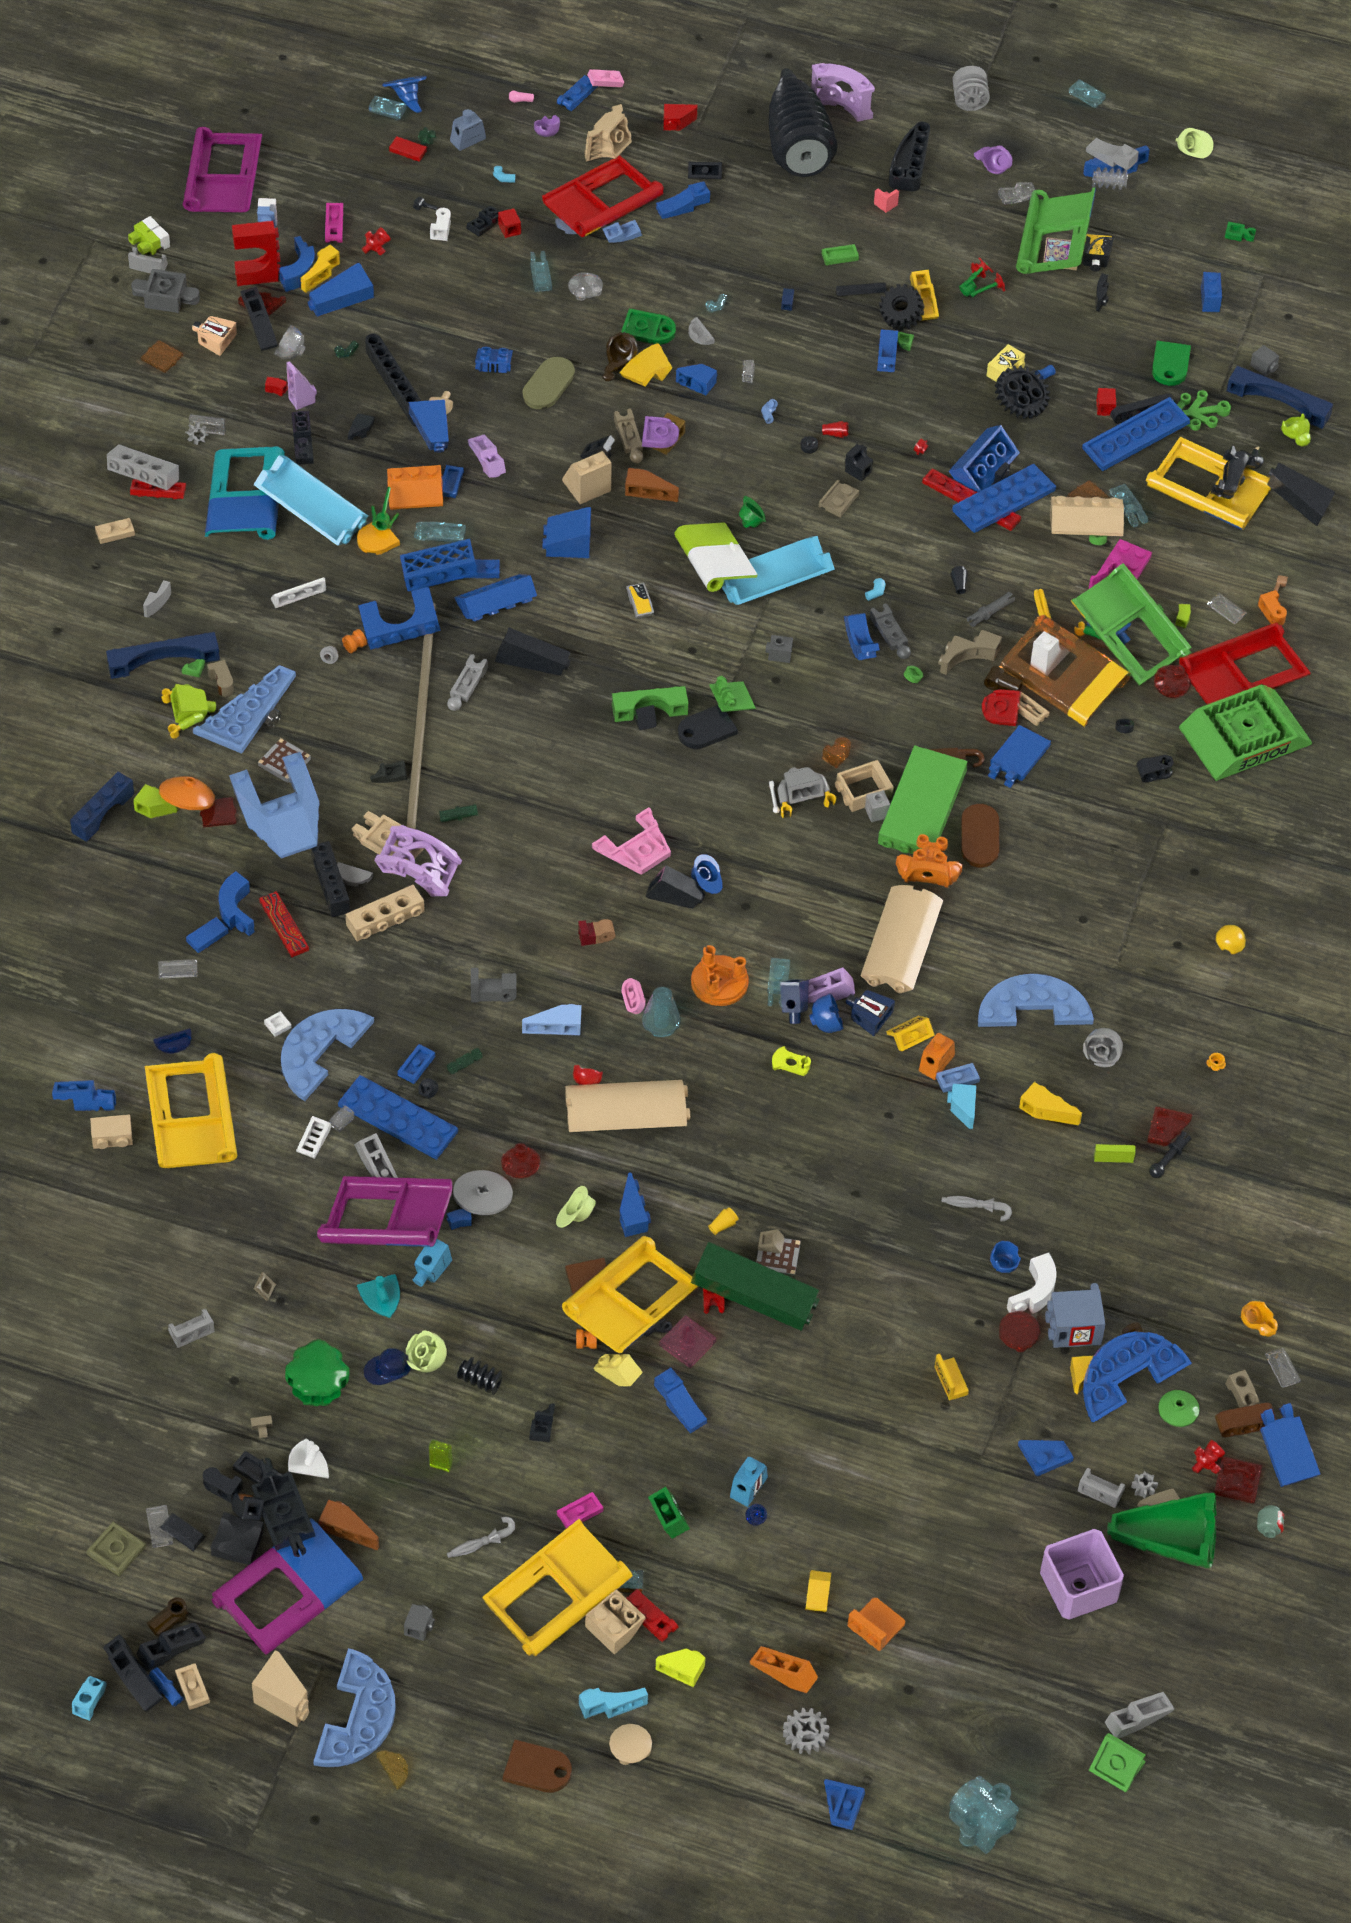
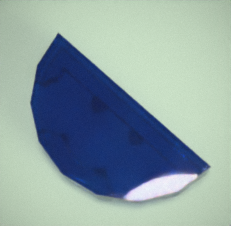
M191 1028L153 1039L154 1044L162 1052L170 1054L179 1053L190 1045L192 1039Z

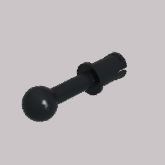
M1182 1131L1173 1143H1169L1170 1150L1159 1163H1154L1150 1166L1149 1173L1153 1178H1161L1165 1173L1164 1168L1176 1154H1182V1149L1192 1140L1189 1135L1184 1139L1187 1135L1186 1132Z

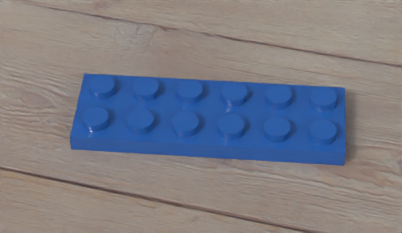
M1168 397L1082 444V449L1104 471L1190 424V419Z
M1032 464L953 505L952 511L973 533H976L999 521L1001 518L1010 515V513L1016 512L1054 492L1056 485L1035 464Z
M359 1075L338 1102V1107L436 1160L458 1133L456 1126Z

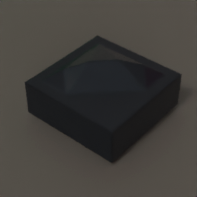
M1003 463L995 472L994 484L1009 477L1010 464Z

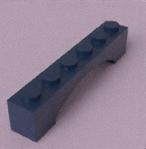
M1237 366L1228 381V392L1240 397L1244 395H1258L1279 400L1304 414L1309 423L1323 429L1331 416L1333 403Z
M215 632L106 651L111 679L129 676V673L135 668L163 658L186 657L203 659L205 663L220 660Z

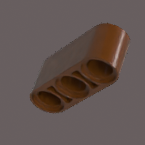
M1261 1403L1218 1413L1215 1419L1221 1436L1226 1438L1260 1431L1262 1427H1265L1260 1414L1269 1409L1273 1411L1272 1405L1270 1403Z

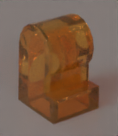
M845 737L837 738L832 747L827 745L823 749L822 759L838 768L850 754V740Z

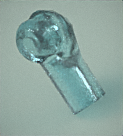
M720 294L717 302L708 300L705 303L707 311L715 312L722 310L727 296Z

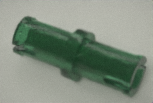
M476 804L464 807L455 806L454 809L439 811L441 823L456 819L461 821L462 818L478 816Z

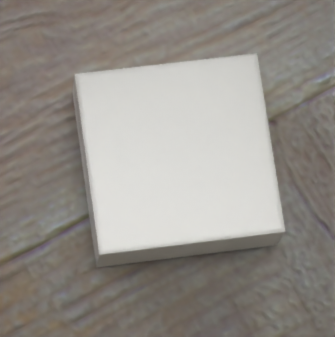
M281 1011L264 1020V1024L274 1037L291 1029L290 1022Z

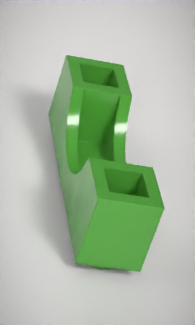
M685 686L612 693V709L615 722L631 721L636 715V709L651 705L664 710L670 717L688 715V699Z

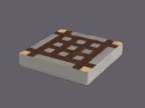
M280 738L260 759L258 766L289 783L290 780L283 757L301 752L304 762L307 764L311 756Z
M784 1238L782 1253L758 1250L756 1263L795 1278L800 1241Z

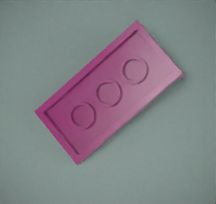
M1119 539L1097 575L1091 576L1089 589L1109 576L1115 568L1123 563L1135 578L1138 579L1149 562L1152 552Z

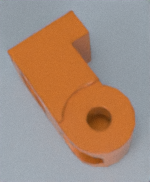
M1274 590L1260 595L1258 606L1269 623L1276 622L1279 625H1284L1287 611L1278 602V592Z

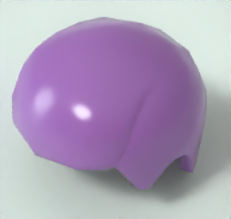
M553 115L552 119L544 116L541 120L534 122V130L540 136L552 137L559 131L560 118L556 115Z

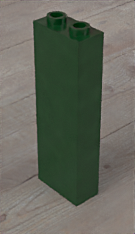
M708 1242L690 1282L802 1331L804 1324L809 1325L813 1316L810 1311L811 1309H816L820 1300L817 1298L819 1289Z

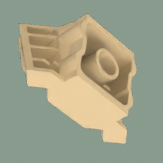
M621 104L613 106L612 111L605 113L594 125V129L588 131L585 150L586 162L600 157L616 159L632 142L631 132L627 126L628 121L625 115L622 114L623 108Z

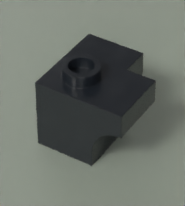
M856 444L846 454L845 472L862 482L872 472L873 459L867 456V447Z

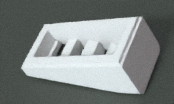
M312 1116L296 1151L315 1159L329 1134L331 1123ZM318 1127L323 1130L322 1132H320L318 1130H315L314 1128ZM311 1133L319 1135L320 1137L316 1138L314 1136H311ZM308 1139L317 1142L316 1145L307 1142ZM304 1146L313 1148V1152L304 1149Z

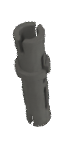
M1007 592L987 606L980 607L976 613L967 617L968 622L974 619L969 625L974 627L981 621L990 619L991 615L1013 603L1015 597L1008 599L1013 594Z

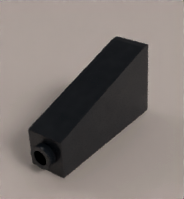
M1278 463L1276 468L1272 467L1267 476L1270 478L1267 485L1310 522L1318 526L1335 491L1281 463Z
M510 627L503 638L495 658V662L560 676L564 669H568L571 660L568 659L569 651Z

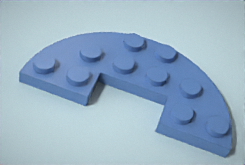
M1023 974L998 983L987 993L979 1009L978 1027L1016 1026V1010L1053 1009L1055 1025L1093 1024L1094 1019L1088 1002L1073 986L1047 975Z
M334 1009L316 1013L301 1021L287 1036L281 1052L282 1073L289 1088L299 1098L306 1101L328 1076V1070L315 1062L335 1039L352 1048L374 1023V1017L355 1010Z
M348 1648L337 1684V1690L356 1694L347 1726L343 1728L325 1724L314 1758V1766L339 1767L355 1763L367 1757L383 1743L393 1725L396 1705L391 1681L385 1671L373 1662V1659L356 1650Z

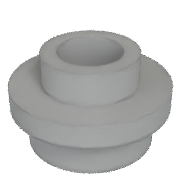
M327 646L321 650L320 657L325 663L333 664L338 659V651L333 646Z

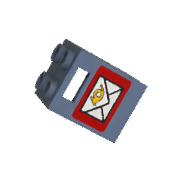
M1091 1284L1090 1290L1052 1292L1051 1299L1047 1301L1048 1311L1045 1312L1046 1323H1050L1048 1338L1052 1340L1053 1348L1101 1345L1105 1329V1318L1098 1284Z

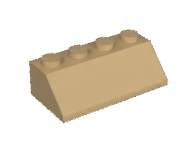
M1080 496L1051 497V533L1123 536V499L1083 498Z

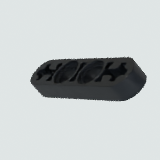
M1167 393L1118 406L1111 411L1110 416L1114 423L1119 424L1168 397L1175 403L1176 401L1172 394Z

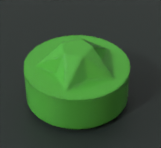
M1089 535V541L1095 545H1103L1107 542V536Z
M908 666L904 676L912 683H919L923 673L916 666Z

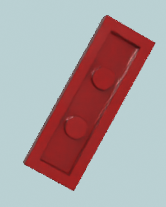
M133 479L130 487V495L138 497L150 496L155 498L184 499L186 483L176 482L168 490Z

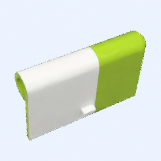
M726 523L683 525L675 531L677 541L708 591L715 592L723 586L724 580L757 578L758 574Z

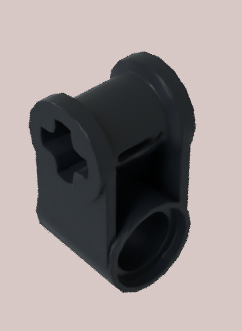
M1169 755L1143 758L1137 762L1136 766L1142 782L1149 783L1155 780L1170 778L1173 773L1171 767L1174 761Z

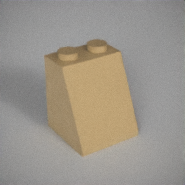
M603 451L571 464L562 481L579 504L585 503L611 491L612 463Z
M275 1650L252 1682L253 1700L255 1704L297 1727L301 1721L306 1720L309 1714L307 1690L281 1654Z

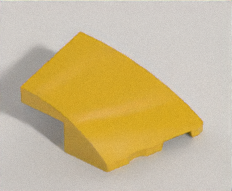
M657 343L644 349L632 358L620 371V374L626 379L646 386L652 377L663 381L671 371L672 366L662 347Z

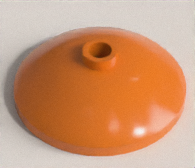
M180 776L169 778L162 782L159 787V794L166 802L182 809L204 810L210 808L215 801L213 791L206 784L192 777Z

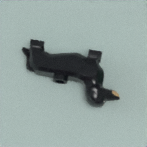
M1231 446L1230 450L1227 449L1223 456V459L1228 461L1224 465L1223 480H1219L1218 485L1214 484L1210 493L1225 499L1233 498L1239 485L1241 486L1245 480L1243 475L1245 468L1256 470L1263 465L1264 458L1260 455V447L1254 448L1251 454L1245 450L1236 451L1234 446Z

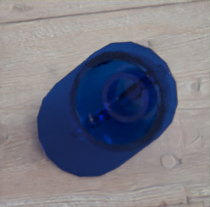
M395 1348L384 1350L379 1356L369 1360L365 1365L363 1371L365 1379L373 1385H384L406 1376L411 1370L407 1363L409 1361L408 1356L403 1351Z

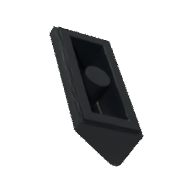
M688 161V179L722 180V162Z

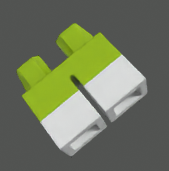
M151 216L134 225V231L128 234L129 242L132 245L140 242L137 244V247L142 255L148 252L154 255L157 249L162 247L165 250L170 247L169 234Z

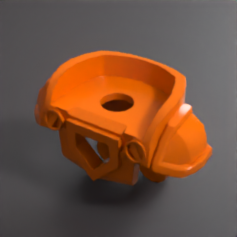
M925 834L918 836L916 844L921 849L914 851L913 857L901 854L896 859L898 873L905 882L932 883L942 885L945 888H948L949 885L957 881L962 873V865L955 861L947 862V856L941 852L945 851L948 847V841L945 837L937 838L934 843L929 842V837ZM931 872L933 876H924L922 873Z

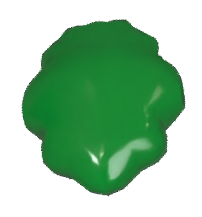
M316 1339L294 1351L293 1360L286 1365L285 1379L293 1388V1396L304 1405L328 1406L340 1397L341 1389L348 1384L349 1367L342 1361V1352L339 1349L332 1347L324 1340Z

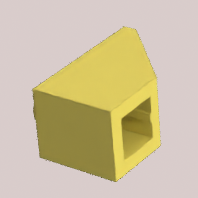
M605 1354L599 1358L598 1363L594 1367L596 1372L618 1386H631L643 1373L629 1354Z

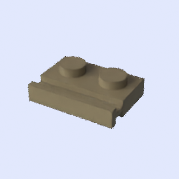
M837 480L819 501L818 507H824L826 511L841 518L859 496V490L845 483L841 484Z

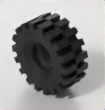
M896 284L897 288L891 286L889 287L891 291L888 292L886 290L884 292L885 297L881 296V302H879L880 312L889 327L892 326L895 330L899 327L900 331L906 327L908 330L911 329L910 325L913 324L915 327L917 325L916 321L922 320L921 315H924L923 309H925L924 303L918 290H915L913 286L908 287L907 284H904L901 287L900 284ZM898 303H908V307L905 310H895V306Z

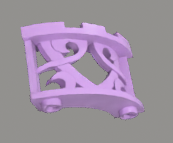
M824 63L812 65L811 89L815 91L823 105H841L844 107V110L854 116L857 122L873 118V112L870 108L871 96L875 88L865 76L841 65ZM844 81L851 86L853 91L849 93L842 91L834 83Z
M404 825L391 826V832L381 854L377 855L374 860L381 871L403 877L409 875L415 878V882L423 887L431 897L447 896L450 891L448 886L458 864L462 862L457 852L435 837L419 830L408 828ZM396 840L399 841V842H398V846H399V847L394 846ZM425 848L431 857L432 863H424L421 866L416 864L414 856L409 851Z

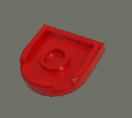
M995 690L985 697L981 706L985 719L996 725L1016 726L1021 691Z

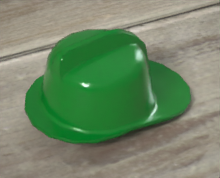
M744 496L739 517L742 519V524L745 528L749 526L756 528L762 522H766L764 511L753 499Z

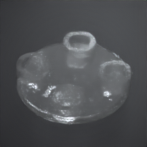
M582 272L571 277L568 287L571 293L576 296V299L584 300L585 298L601 295L603 283L597 275Z

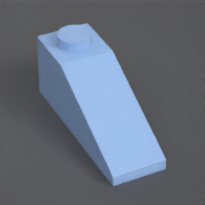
M559 1005L522 1019V1033L580 1035L581 1005Z

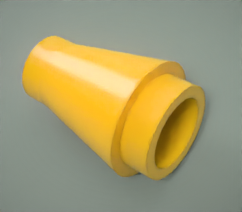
M728 1207L723 1209L708 1227L716 1235L736 1225V1221L739 1219L736 1213Z

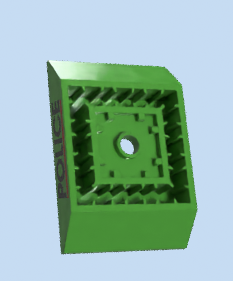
M1262 684L1196 709L1179 726V729L1215 781L1312 745V741L1276 690ZM1244 723H1247V724H1251L1252 726H1251V727H1246V726H1244L1243 724H1244Z

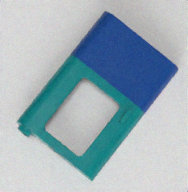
M274 446L221 449L216 451L205 537H208L210 533L257 531L259 537L268 540L275 537L279 503L260 489L228 492L227 483L231 457L264 456L263 470H270L279 455L285 456L282 448ZM267 530L268 534H264L262 531Z

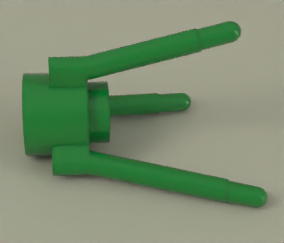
M390 486L387 488L382 512L376 516L375 506H371L372 525L378 530L391 529L392 524L399 516L397 512L390 520L389 515L386 513L391 491Z

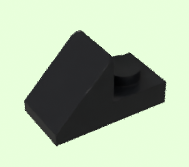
M609 435L587 444L580 455L581 458L585 459L603 451L607 458L610 459L612 456L610 450L614 438Z

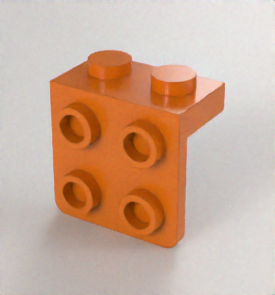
M878 1598L871 1599L860 1612L854 1609L848 1618V1627L878 1651H881L905 1626V1620Z

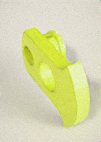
M785 1046L779 1048L772 1057L774 1071L782 1069L805 1076L810 1070L811 1059L809 1057L789 1052L785 1049ZM794 1059L797 1063L794 1066H789L786 1061Z

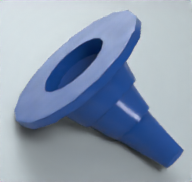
M427 76L403 78L382 84L383 87L391 86L398 97L412 111L416 113L422 111L417 102L418 83L421 80L427 79Z

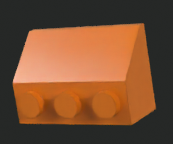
M441 465L387 469L388 487H391L389 496L390 510L443 506Z

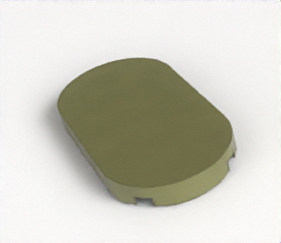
M552 357L545 360L523 388V399L526 405L533 409L553 406L574 379L575 368L573 363L563 357Z

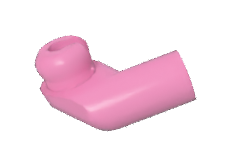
M511 91L509 93V100L513 103L533 102L534 95Z

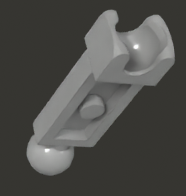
M470 655L466 666L450 691L451 697L447 702L450 710H459L462 705L461 700L468 701L481 677L483 678L488 669L487 659H483L480 663H475L473 661L475 655Z

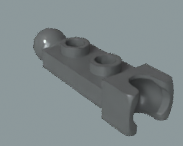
M883 604V612H878L875 608H871L870 620L878 628L891 651L897 649V656L900 659L909 658L911 650L907 646L908 639L894 619L889 606Z

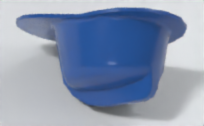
M701 854L697 856L691 870V878L696 880L706 892L711 894L719 893L722 890L719 865L709 855Z

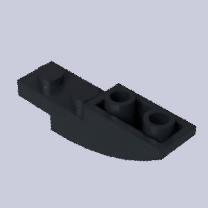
M257 286L240 291L261 351L278 347L270 319Z
M309 411L291 412L296 464H314Z
M117 1635L103 1647L115 1671L144 1711H149L163 1699L147 1671L140 1665L122 1635Z

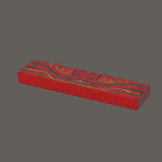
M277 891L259 898L261 906L290 956L294 957L309 951V946Z

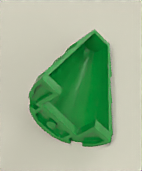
M1203 1493L1112 1514L1111 1523L1108 1522L1107 1533L1111 1535L1113 1540L1144 1552L1148 1550L1166 1558L1210 1569L1214 1560L1216 1544L1215 1493Z

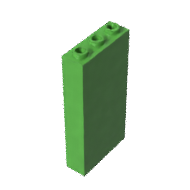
M914 745L880 829L878 844L886 848L900 850L903 853L913 854L914 851L921 849L916 844L919 835L925 834L929 837V842L935 843L937 838L942 835L965 777L967 761Z

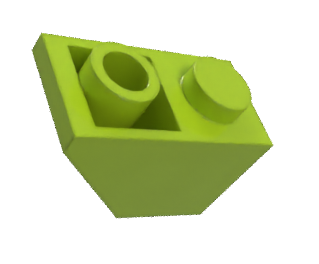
M146 784L134 798L135 811L149 818L177 813L179 810L178 807L166 802L160 796L158 788Z

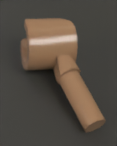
M1279 575L1274 590L1278 592L1280 586L1286 587L1288 577Z

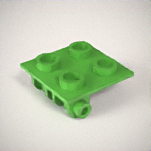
M719 676L715 684L709 685L722 712L755 709V705L743 681L727 683L725 677Z

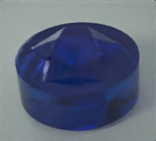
M753 1504L746 1510V1520L751 1525L758 1526L766 1521L767 1511L762 1505Z

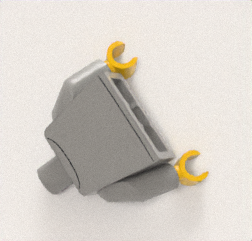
M794 767L785 772L784 780L780 782L778 787L780 804H782L781 817L784 818V811H788L790 817L792 816V808L788 803L792 804L825 795L824 806L829 807V800L834 805L836 796L829 792L831 790L826 778L809 767L801 769Z

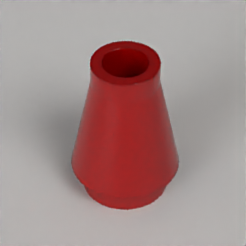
M839 421L823 424L822 433L823 435L844 438V436H848V422Z

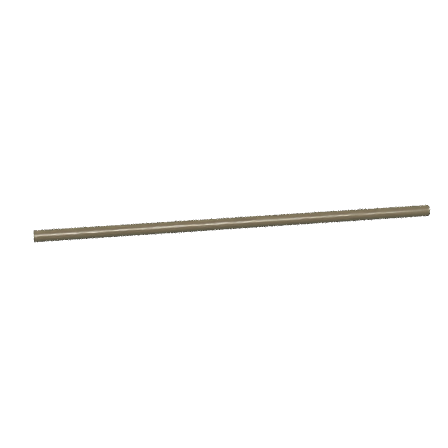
M433 633L424 635L406 824V827L416 829Z

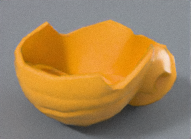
M1252 1301L1242 1308L1241 1319L1248 1328L1259 1330L1260 1335L1266 1337L1276 1334L1277 1321L1273 1318V1313L1266 1306L1265 1302Z

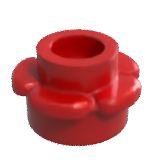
M920 439L913 449L917 452V455L925 453L929 446L926 444L927 440Z

